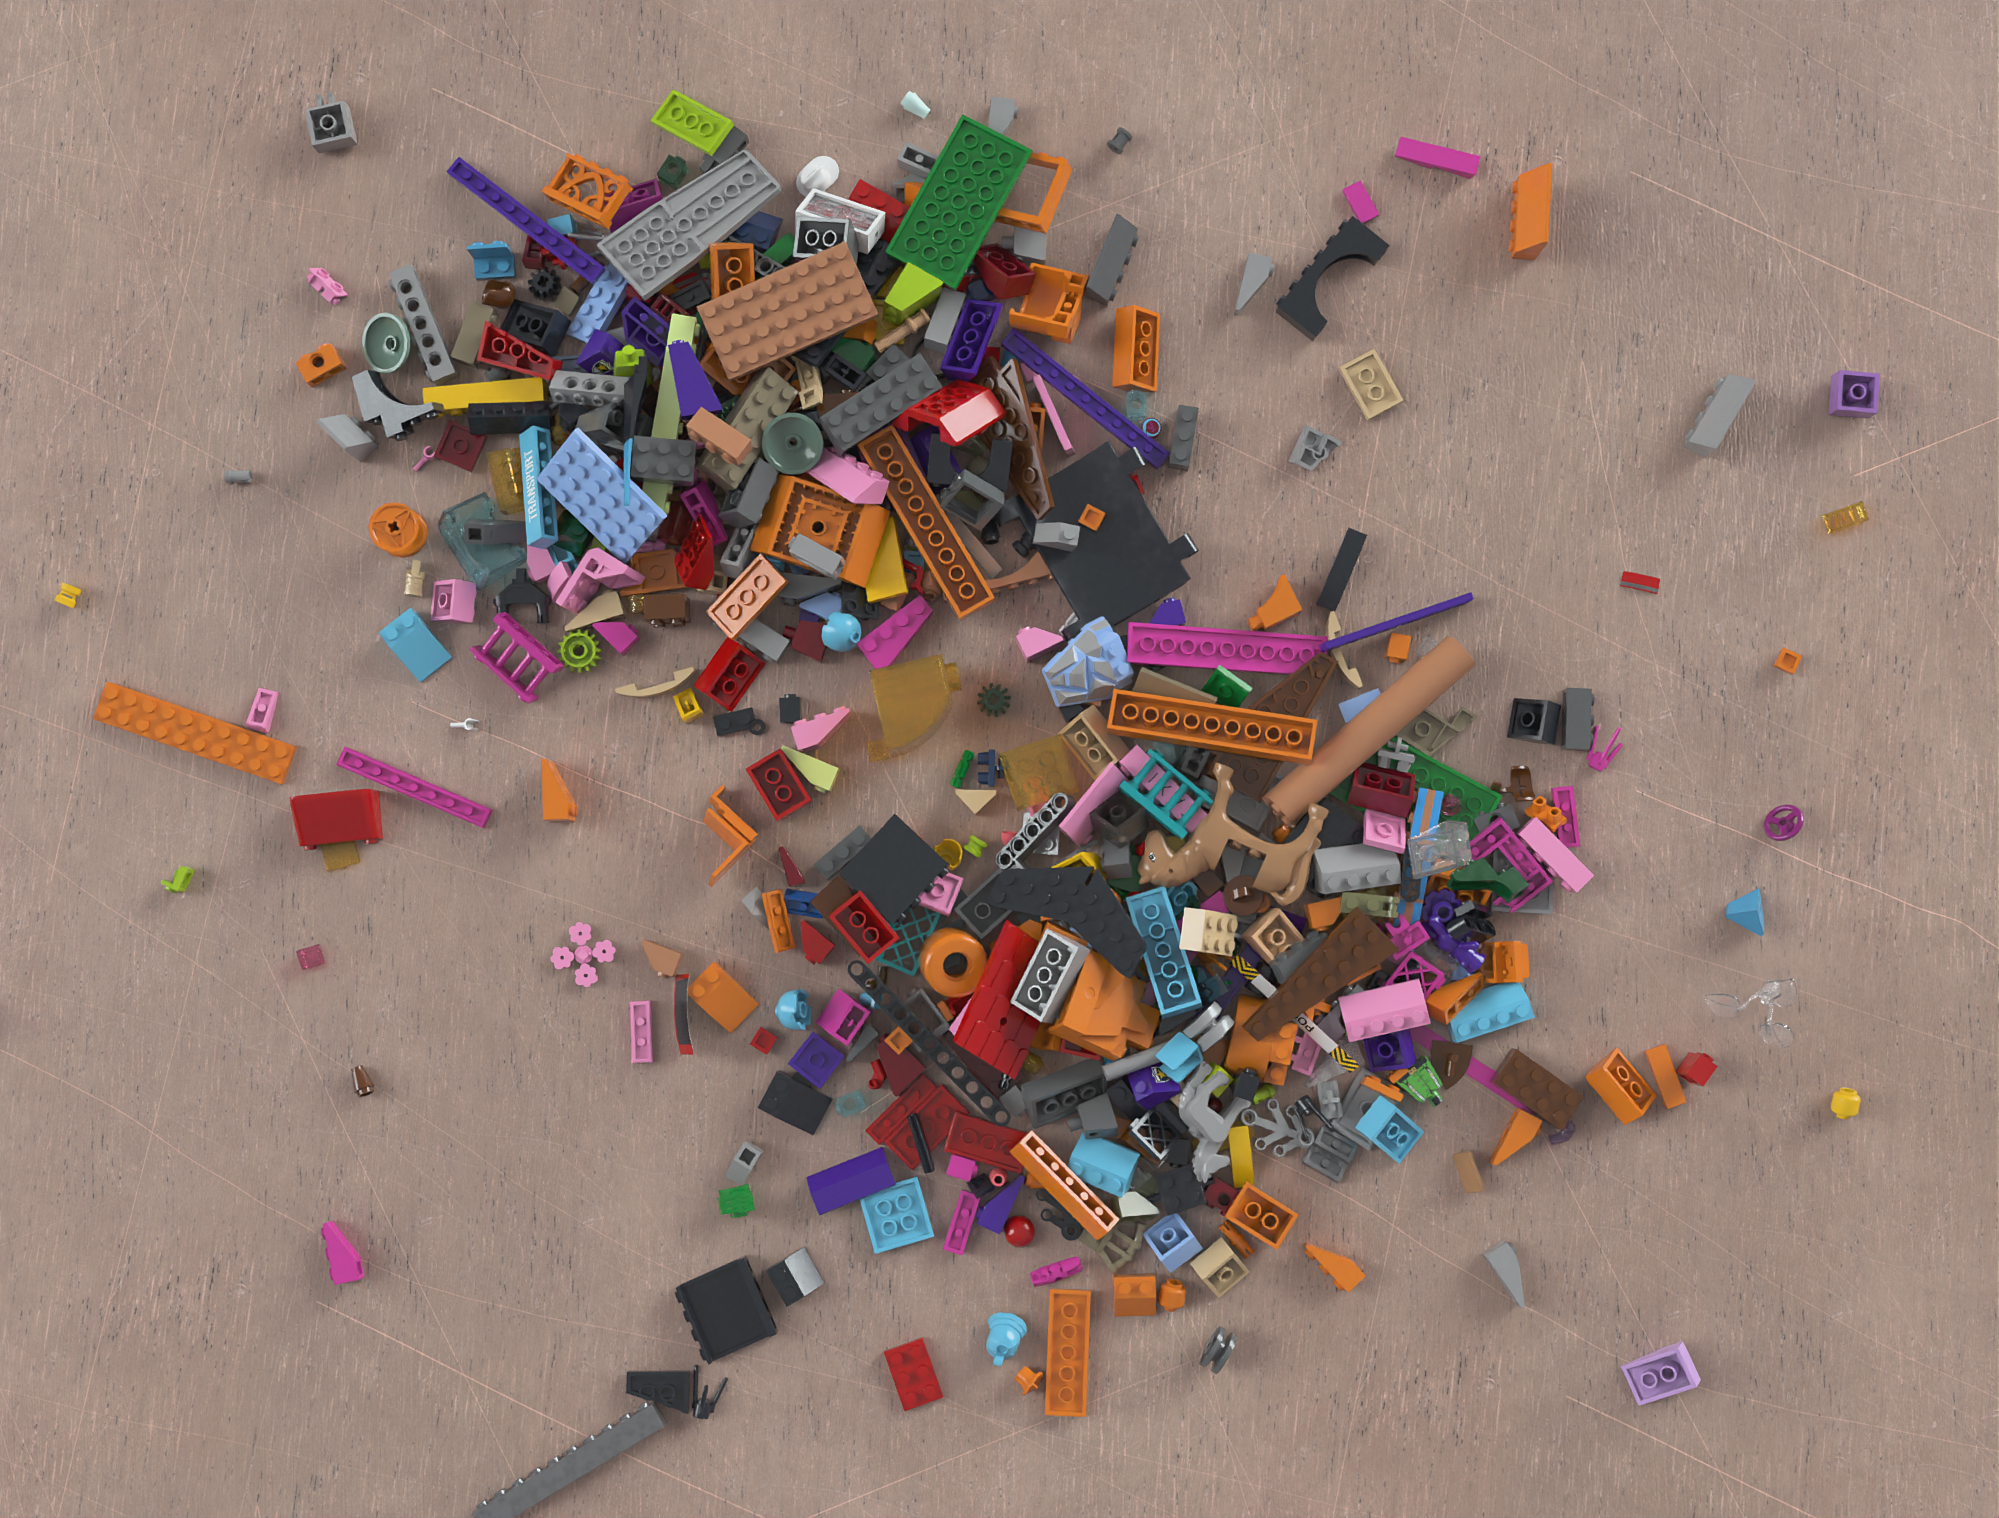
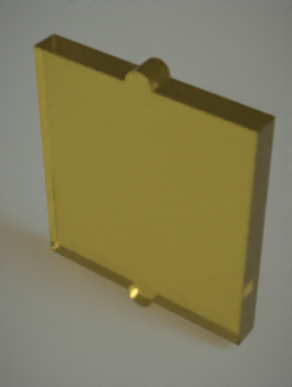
M355 841L320 844L327 871L339 868L346 869V866L360 863Z

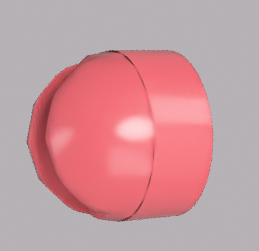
M1001 832L1003 844L1007 845V841H1010L1018 832Z

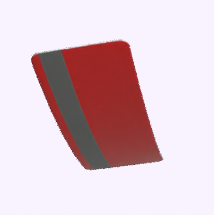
M1623 571L1620 586L1658 594L1660 579Z

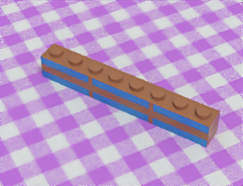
M1417 787V791H1414L1413 811H1409L1407 823H1410L1409 831H1405V843H1417L1423 850L1420 896L1414 902L1403 900L1400 895L1401 883L1398 886V891L1393 893V897H1400V903L1397 904V912L1404 915L1409 925L1420 920L1444 794L1441 791ZM1412 846L1410 850H1407V853L1411 854V861L1406 860V864L1414 863L1418 865V860L1414 861V855L1418 854V850H1415V846ZM1403 854L1400 856V863H1402ZM1410 866L1406 869V876L1408 878H1414L1417 875L1415 867ZM1405 880V884H1409V889L1404 894L1408 895V899H1410L1412 895H1415V891L1412 890V884L1416 885L1417 881L1410 882ZM1398 918L1388 919V922L1393 927L1399 926L1400 921ZM1386 931V936L1390 939L1392 936Z

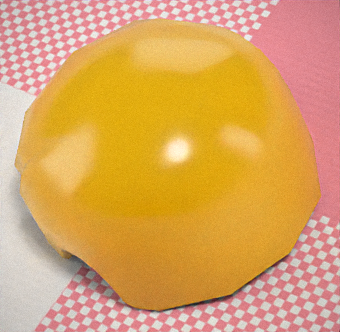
M943 839L940 844L934 846L933 849L950 864L948 867L950 871L960 865L963 850L958 842L953 839Z

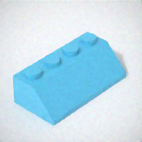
M1520 982L1500 983L1482 989L1447 1024L1452 1042L1458 1043L1535 1018Z

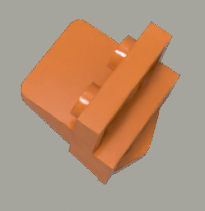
M1521 941L1482 943L1478 953L1486 955V958L1477 970L1483 973L1484 983L1523 982V978L1529 977L1527 944H1521Z

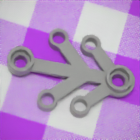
M1268 1099L1265 1106L1267 1110L1272 1112L1277 1123L1257 1117L1256 1112L1251 1109L1243 1110L1240 1113V1122L1243 1125H1257L1274 1131V1133L1264 1138H1256L1254 1140L1253 1146L1256 1150H1264L1267 1145L1285 1136L1294 1138L1284 1145H1275L1272 1148L1274 1156L1282 1157L1286 1152L1297 1146L1301 1148L1311 1147L1315 1140L1314 1133L1309 1128H1306L1309 1138L1305 1142L1301 1140V1136L1304 1133L1295 1112L1292 1116L1288 1113L1289 1108L1297 1109L1293 1105L1287 1106L1284 1109V1114L1286 1117L1291 1118L1296 1130L1288 1127L1279 1109V1102L1276 1099ZM1271 1101L1275 1103V1107L1273 1109L1269 1106V1103ZM1246 1114L1250 1115V1120L1248 1122L1244 1119V1116ZM1259 1140L1263 1142V1146L1261 1148L1257 1146V1142ZM1278 1147L1282 1149V1153L1280 1155L1276 1153V1149Z

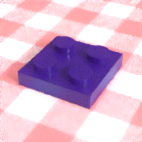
M813 1031L788 1064L820 1089L845 1056Z

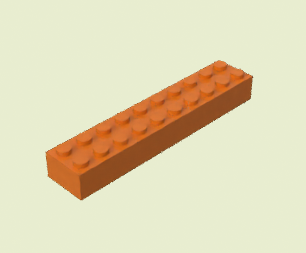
M893 424L857 444L859 451L870 466L869 468L882 473L883 478L890 481L885 495L958 619L962 621L995 602L994 595L945 512L940 508L938 500Z
M1114 689L1107 732L1108 734L1311 765L1318 720Z

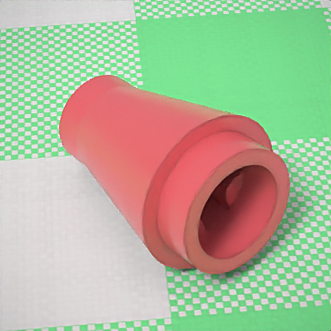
M999 1167L992 1169L988 1176L995 1188L1004 1187L1009 1180L1007 1171ZM996 1176L1002 1177V1181L999 1183L994 1179Z

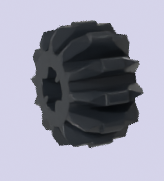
M545 266L542 272L540 268H537V274H530L533 279L528 280V284L531 285L529 291L534 293L533 296L536 299L540 297L545 302L548 297L553 301L552 295H559L556 289L562 288L561 283H559L561 277L556 275L557 272L554 269L549 271V268Z

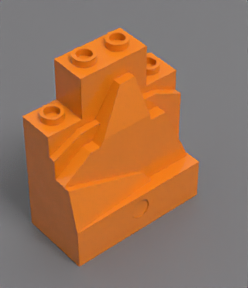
M1090 950L1065 999L1057 1024L1050 1027L1048 1032L1114 1061L1124 1056L1127 1046L1140 1052L1151 1048L1155 1039L1153 1037L1154 1032L1160 1024L1161 1019L1159 1016L1161 1012L1140 1002L1145 995V982L1137 979L1136 976H1132L1129 979L1120 974L1101 954Z

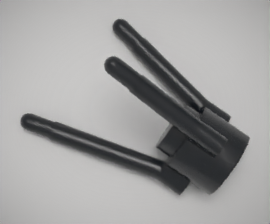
M1305 1095L1295 1102L1297 1109L1294 1112L1299 1119L1306 1139L1309 1138L1302 1115L1308 1117L1315 1113L1331 1132L1335 1131L1334 1126L1315 1106L1309 1095Z
M698 1365L694 1366L693 1416L699 1419H708L709 1414L714 1413L715 1405L728 1378H724L711 1404V1401L706 1399L708 1385L704 1386L702 1398L698 1399Z

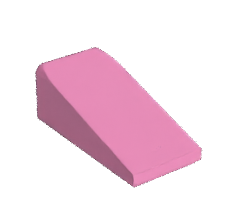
M258 688L246 722L250 730L268 734L276 707L278 692Z

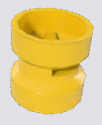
M62 582L60 586L61 591L56 595L54 601L74 608L76 597L80 596L82 590ZM63 593L66 594V595H68V596H71L72 599L69 598V597L64 596Z

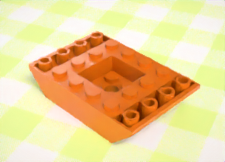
M777 474V482L770 490V498L764 506L750 551L823 574L794 559L789 553L790 548H788V545L793 536L797 537L799 533L844 558L846 563L837 579L865 588L890 511L876 504L852 503L833 489L793 476ZM822 523L824 530L821 533H815L813 531L814 524Z

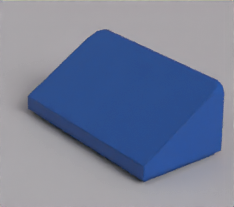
M786 889L784 900L787 913L823 919L820 912L810 902L818 893Z

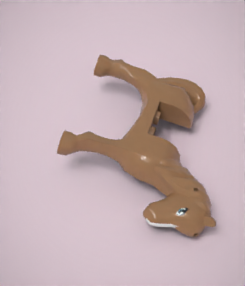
M1215 763L1213 773L1218 781L1215 800L1209 813L1199 822L1188 842L1175 853L1170 848L1166 835L1161 830H1153L1146 836L1145 854L1141 857L1137 866V871L1141 876L1139 884L1150 882L1165 888L1179 887L1181 884L1197 877L1201 872H1206L1208 869L1215 870L1224 847L1228 842L1230 843L1228 847L1240 851L1244 849L1249 851L1247 855L1255 859L1264 858L1252 887L1270 893L1280 905L1288 906L1300 899L1309 879L1312 855L1321 845V841L1316 836L1322 830L1323 821L1327 817L1329 810L1310 803L1308 808L1309 822L1304 832L1297 839L1286 844L1265 842L1249 834L1227 816V803L1234 792L1230 781L1234 770L1223 764ZM1285 889L1284 894L1278 893Z

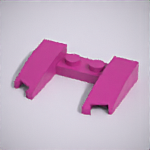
M1498 817L1460 850L1466 853L1467 862L1473 859L1477 861L1482 857L1484 858L1499 847L1529 884L1524 894L1509 904L1500 895L1492 901L1495 906H1498L1500 902L1510 906L1509 912L1513 913L1553 881L1505 821Z

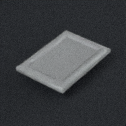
M1362 1066L1341 1102L1343 1117L1332 1118L1330 1123L1337 1132L1370 1151L1374 1143L1355 1127L1381 1094L1361 1085L1360 1082L1363 1077L1373 1075L1381 1079L1380 1083L1385 1086L1394 1084ZM1400 1089L1399 1093L1404 1094L1405 1091ZM1381 1095L1394 1106H1397V1104L1399 1103Z

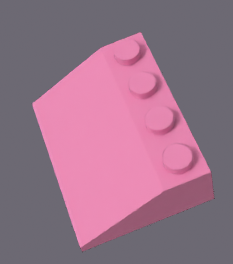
M1110 762L1059 825L1061 832L1079 847L1083 844L1086 846L1093 838L1091 833L1095 829L1099 830L1106 822L1104 817L1116 810L1119 806L1117 802L1121 797H1126L1118 787L1124 780L1127 783L1129 780L1112 762Z

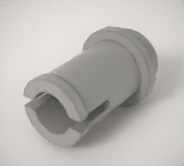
M229 469L224 473L225 482L233 485V483L252 482L251 470L233 471Z

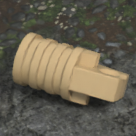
M413 560L412 570L406 571L404 591L406 596L422 597L421 592L425 572L420 571L421 561Z

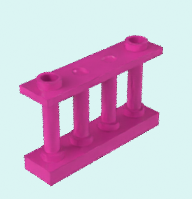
M499 613L493 619L497 623L498 628L483 647L481 645L473 646L470 648V651L478 661L487 665L509 685L522 701L528 704L535 702L539 697L533 692L548 673L553 674L561 671L565 665L508 613ZM504 632L508 633L512 637V642L497 660L489 651ZM518 646H522L527 651V655L514 672L511 673L504 667V664ZM533 659H536L542 664V668L530 684L525 686L519 680V677Z

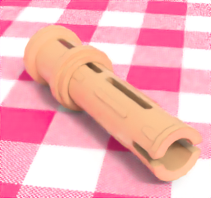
M920 308L918 313L910 318L907 317L903 324L874 342V345L881 354L892 344H896L911 333L916 334L919 328L925 324H930L931 320L925 310Z

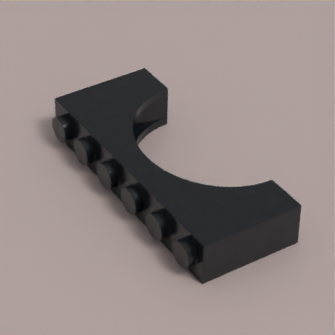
M1353 216L1348 221L1345 219L1338 228L1340 230L1336 236L1333 234L1328 239L1326 249L1318 251L1313 258L1315 262L1312 266L1308 264L1301 273L1303 277L1299 281L1295 280L1289 287V294L1287 296L1282 295L1276 303L1278 305L1276 313L1311 341L1315 340L1328 322L1321 315L1315 299L1316 284L1324 271L1333 264L1347 259H1359L1375 266L1390 246Z

